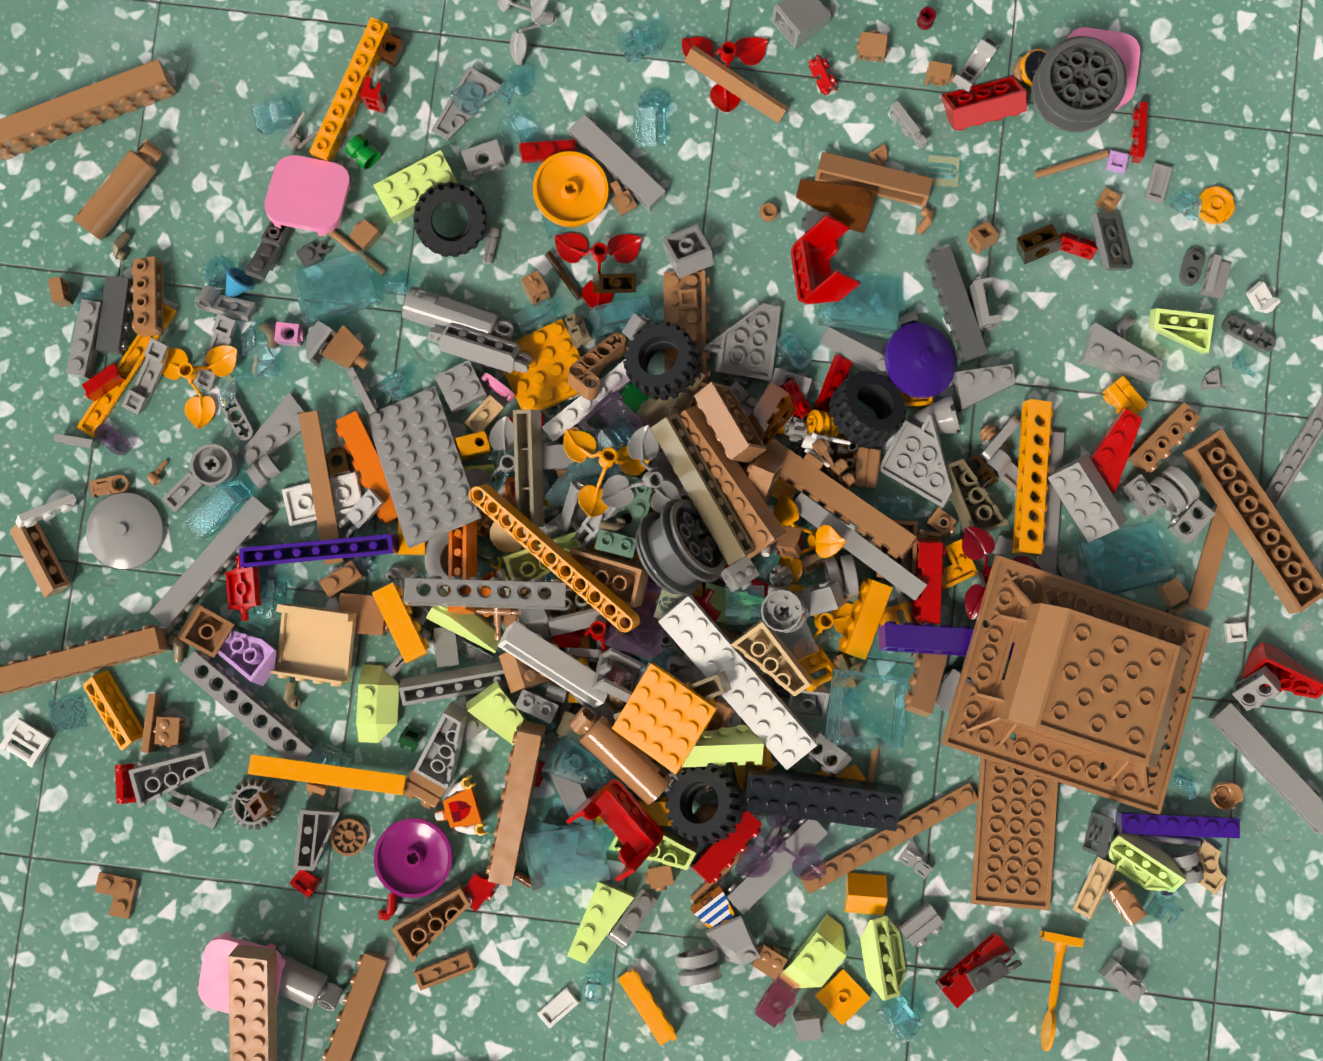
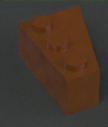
M770 382L749 416V420L765 447L796 411L789 393Z

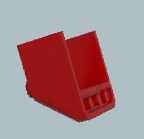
M827 214L794 243L791 248V259L798 301L806 305L838 302L860 285L859 280L838 270L833 274L831 272L829 259L837 254L839 249L838 238L850 229V225Z
M613 779L602 786L566 820L569 824L580 816L587 820H594L600 816L624 844L619 850V858L626 867L615 878L617 882L636 872L663 840L661 828L617 779Z

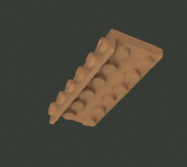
M701 270V272H695L679 279L676 272L664 273V322H669L670 325L673 323L679 325L681 329L683 328L696 343L701 354L700 359L702 360L701 367H698V369L705 375L701 382L706 384L707 380H710V369H706V361H710V352L702 351V348L706 346V343H710V331H706V324L710 323V314L706 312V305H709V294H706V287H709V275H705V270ZM697 288L698 308L679 310L678 290ZM664 349V373L674 366L678 356L677 349Z

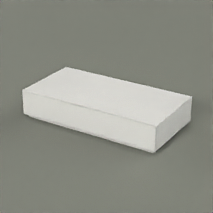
M566 987L539 1010L537 1014L550 1029L577 1006L580 1001Z

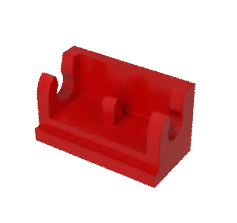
M366 76L360 96L367 109L385 114L387 96L384 94L383 99H381L379 95L381 91L380 82L374 88L372 78Z

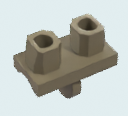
M575 313L565 318L566 327L573 346L578 349L582 344L587 345L592 340V336L585 318L582 315L577 317Z

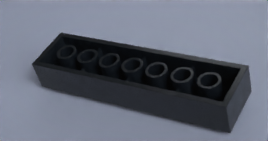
M746 765L741 791L745 799L742 802V806L745 807L744 811L896 831L904 797L898 785Z

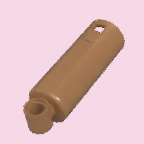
M146 139L136 152L128 150L73 220L102 241L154 176L156 169L153 165L162 156L163 151L149 139Z
M583 707L569 721L573 731L582 735L579 740L580 743L648 805L654 802L671 782L672 778L644 752L612 729L613 724L606 717L600 716L596 718L593 711Z

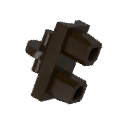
M837 433L838 439L847 440L844 434ZM850 441V445L832 444L834 465L836 461L842 458L847 463L848 468H853L855 460L852 458L853 451L857 449L858 445L854 441Z

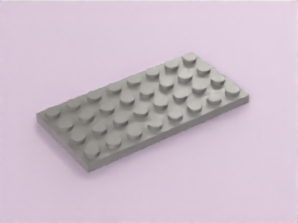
M436 386L382 408L371 416L369 414L366 415L402 532L409 548L481 518L478 507L470 500L469 492L472 488Z

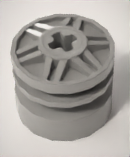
M785 590L774 591L766 596L762 603V619L774 631L795 632L807 620V605L802 597L796 593ZM784 608L789 609V616H783V614L785 613L783 611Z

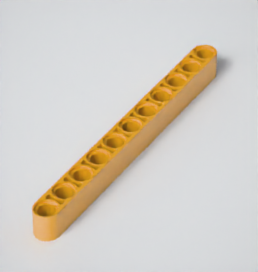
M484 484L473 487L470 490V500L617 629L622 632H628L639 625L640 617L631 607L491 486ZM480 490L483 492V498L480 495ZM494 503L497 504L498 510L495 509ZM509 515L512 518V523L509 521ZM523 528H525L527 535L523 533ZM537 541H540L541 548H539ZM552 553L556 556V561L553 560ZM567 566L570 568L571 574L567 572ZM581 579L585 581L586 586L582 585ZM596 591L600 594V599L596 597ZM611 604L615 607V612L611 610ZM626 617L630 620V625L626 623Z

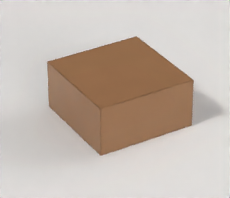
M60 276L48 279L52 302L60 307L73 305L69 283Z

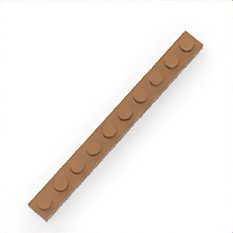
M966 783L899 820L896 831L881 830L799 877L808 894H811L978 801V797L970 783Z

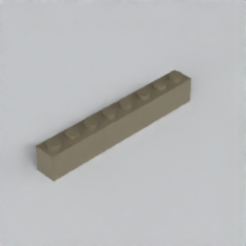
M676 413L668 416L651 427L655 439L659 442L664 455L671 463L674 472L679 477L683 488L691 498L694 507L699 512L703 523L707 526L728 565L754 552V546L679 415Z

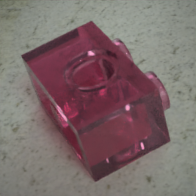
M776 979L762 997L754 1013L775 1028L777 1024L781 1025L786 1017L784 1013L788 1007L792 1008L794 1006L797 994L795 990L779 979ZM776 999L782 1001V1005L779 1008L771 1006L772 1002Z

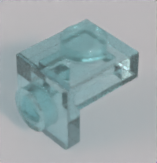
M79 291V295L75 299L76 310L79 312L81 299L102 303V293L98 291H90V293Z

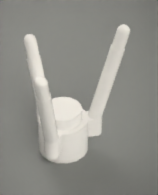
M814 432L812 435L807 433L801 447L805 448L804 452L811 453L824 462L826 467H830V464L812 451L814 450L812 443L817 439L824 438L826 441L851 444L847 440L823 436ZM828 448V452L834 454V450Z

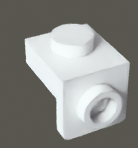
M1261 281L1246 293L1255 311L1269 313L1281 302L1279 298L1272 297L1266 284Z

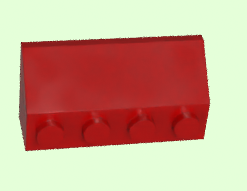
M1013 75L975 85L969 92L960 89L941 94L948 122L954 130H964L970 126L983 125L985 122L998 121L1004 117L1017 116L1027 111L1026 90Z

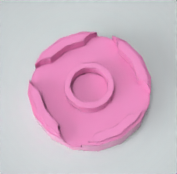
M488 373L482 376V381L488 380L487 384L491 389L502 397L508 396V401H513L515 394Z

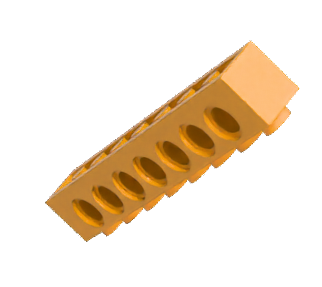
M373 17L370 18L309 151L314 159L328 162L334 161L362 100L360 94L366 76L372 78L378 65L379 58L376 53L385 34H392L387 23Z
M1029 399L1022 402L1012 549L1014 554L1040 555L1045 546L1043 541V532L1046 528L1044 515L1047 510L1045 499L1048 492L1047 475L1050 469L1048 456L1051 452L1049 438L1052 434L1050 423L1053 416L1052 402ZM1036 417H1037V418L1039 419V421H1040V424H1039V425L1036 423V420H1035ZM1034 436L1038 438V444L1035 442ZM1033 455L1037 457V463L1034 462ZM1032 473L1036 477L1035 482L1032 480ZM1031 492H1032V493L1034 494V496H1035V500H1034V501H1033V500L1031 499V497H1030ZM1030 511L1033 513V520L1029 517ZM1028 531H1031L1032 539L1028 537Z

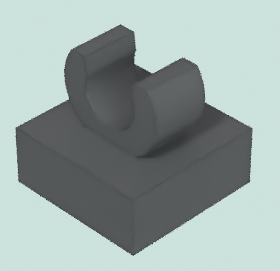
M905 310V315L902 317L898 314L896 315L898 329L910 323H918V317L914 311L909 312Z

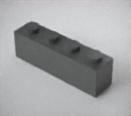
M106 275L95 348L100 353L124 356L125 351L128 349L127 333L131 329L129 319L130 314L133 312V281L130 278Z

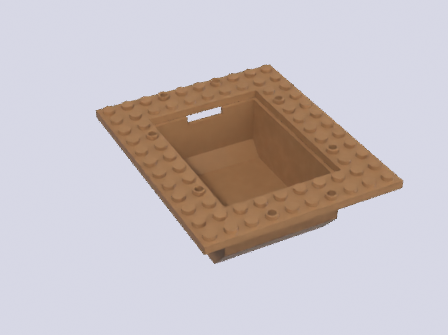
M996 555L940 744L1160 815L1211 628ZM984 621L988 623L986 628L983 626ZM1013 642L1015 643V645L1013 648L1005 680H1002L1011 645ZM968 677L971 678V683H970V684H968V683L966 682V679H967ZM1180 687L1183 688L1182 693H1180V691H1179V688H1180ZM1011 733L1015 735L1013 740L1010 739ZM1165 742H1166L1167 745H1168L1166 749L1164 748V743H1165ZM1102 762L1104 763L1103 769L1100 768Z

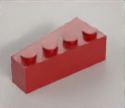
M1124 407L1120 410L1089 456L1113 494L1116 492L1142 422V418Z
M741 812L740 818L743 819L740 824L737 823L735 825L737 830L734 833L729 832L727 839H719L718 843L704 848L699 853V860L696 863L692 861L689 865L705 882L711 884L713 881L716 883L722 876L720 872L725 867L729 868L734 863V856L738 852L742 853L748 847L747 842L751 837L755 838L761 832L760 827L763 824L750 812Z

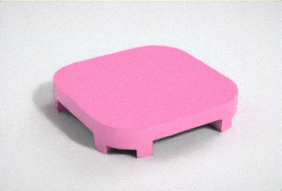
M1088 27L1073 30L1067 38L1077 36L1097 38L1110 45L1119 54L1126 69L1127 85L1123 99L1115 110L1125 106L1132 99L1136 90L1140 61V46L1137 40L1129 34ZM1072 61L1074 64L1079 65L1078 61ZM1060 73V77L1065 79V75ZM1097 81L1099 85L1105 86L1103 81ZM1070 92L1066 93L1070 97L1074 96ZM1098 94V97L1104 102L1105 98ZM1086 97L1088 100H1093L1092 97Z
M297 155L282 158L274 168L265 199V211L269 220L274 223V226L282 228L283 225L318 232V236H326V233L332 232L336 228L339 229L342 223L341 217L348 191L351 190L349 174L342 165L334 162Z
M224 932L214 937L206 946L203 955L198 986L202 1002L214 1010L229 1014V954L237 945L273 949L276 948V945L269 943L267 946L234 938L231 937L232 932ZM276 950V986L278 1005V993L281 982L282 970L285 967V958L282 959L281 954Z

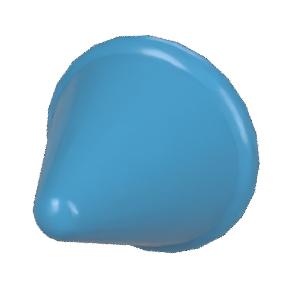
M236 267L227 268L225 296L234 298L255 288L254 280L251 276L246 275L245 271Z

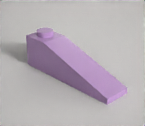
M231 630L217 652L249 681L261 686L272 675L270 670H275L276 650L264 640Z

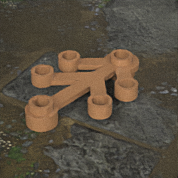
M824 438L817 439L812 443L814 452L830 464V467L824 465L823 471L850 491V485L855 482L854 477L850 473L845 474L842 478L840 476L848 468L847 463L840 458L834 465L828 453V448L830 447L828 442Z

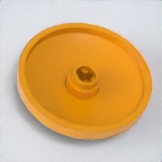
M572 151L560 152L550 156L539 166L533 181V197L537 208L549 221L564 227H579L592 222L604 209L608 198V181L600 165L589 156Z

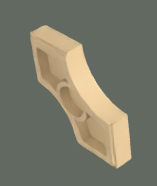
M1202 839L1200 847H1197L1195 850L1204 875V879L1198 883L1217 895L1227 879L1221 873L1218 864L1221 851Z

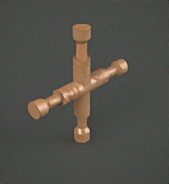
M477 608L476 613H482L483 615H494V626H496L495 640H501L502 615H520L519 610H513L512 608Z

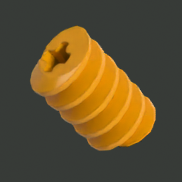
M812 410L805 422L808 427V433L814 432L816 434L837 437L839 428L834 426L832 422L833 417H831L830 412Z

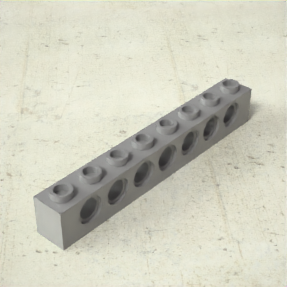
M411 575L410 578H405V605L565 610L566 583H562V580L552 579L550 582H542L541 579H530V582H523L520 578H511L510 581H502V578L482 580L481 577H470V580H462V577L452 576L450 579H442L441 576H430V579H423L422 576ZM423 586L431 588L430 592L426 595L420 593V589ZM443 587L451 589L448 595L440 594V590ZM464 587L471 589V593L467 596L460 594V590ZM483 588H489L491 593L489 596H482L480 591ZM507 588L511 591V594L508 597H503L500 595V591ZM523 589H528L531 591V595L524 598L520 595V592ZM542 590H549L551 596L542 598L540 592Z
M193 651L179 670L285 759L308 760L316 750L311 740L298 735L299 731L294 726L285 724L283 722L284 718L277 712L272 713L268 709L270 706L267 703L254 698L255 694L250 689L241 687L239 685L240 681L233 675L228 676L223 666L210 661L211 657L202 651ZM204 666H207L209 669L206 676L201 672ZM218 678H221L223 680V686L221 688H218L216 686V681ZM233 690L238 693V698L235 701L231 699V692ZM248 702L251 703L253 706V709L250 713L246 712L245 706ZM262 715L267 717L266 725L260 723ZM277 727L281 728L282 730V736L280 738L276 737L274 734V731ZM292 739L297 743L295 750L289 747V742Z

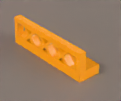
M105 670L91 676L82 686L118 747L123 751L132 743L142 739L144 729L110 672Z
M635 967L619 976L620 984L660 1046L670 1039L672 1041L677 1039V1032Z

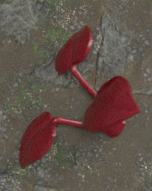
M978 527L964 528L962 550L967 558L980 560L984 556V564L979 572V577L985 587L974 584L967 590L965 595V610L970 620L976 619L992 568V566H987V554L995 549V541L991 534ZM1017 556L1012 559L1013 561L1042 570L1035 561L1027 556Z

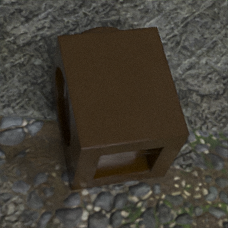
M335 447L330 449L331 452L326 453L331 476L335 477L352 473L349 454L345 449ZM337 457L343 458V463L340 466L335 465Z

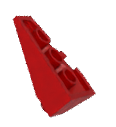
M1263 641L1250 652L1240 680H1243L1262 667L1267 666L1280 680V692L1282 690L1291 691L1294 695L1318 699L1323 694V680L1280 649Z

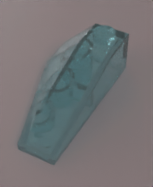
M597 436L594 437L596 450L592 454L607 448ZM587 456L584 462H574L567 466L568 471L563 478H558L544 496L553 510L565 504L570 481L578 482V480H583L590 484L598 482L603 467L599 464V456L594 458ZM614 463L612 467L607 468L602 480L603 484H605L608 478L614 476L616 472H622L619 464Z

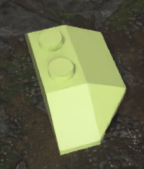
M363 665L358 683L356 718L359 742L379 743L398 724L399 684L386 672L383 665Z
M1118 834L1111 842L1109 851L1111 863L1117 866L1116 870L1144 889L1174 893L1186 881V877L1170 855L1138 834Z
M826 914L786 964L784 971L778 976L792 988L822 987L846 957L843 927Z
M888 916L872 919L860 938L866 979L882 1000H888L900 996V989L906 974L901 935Z

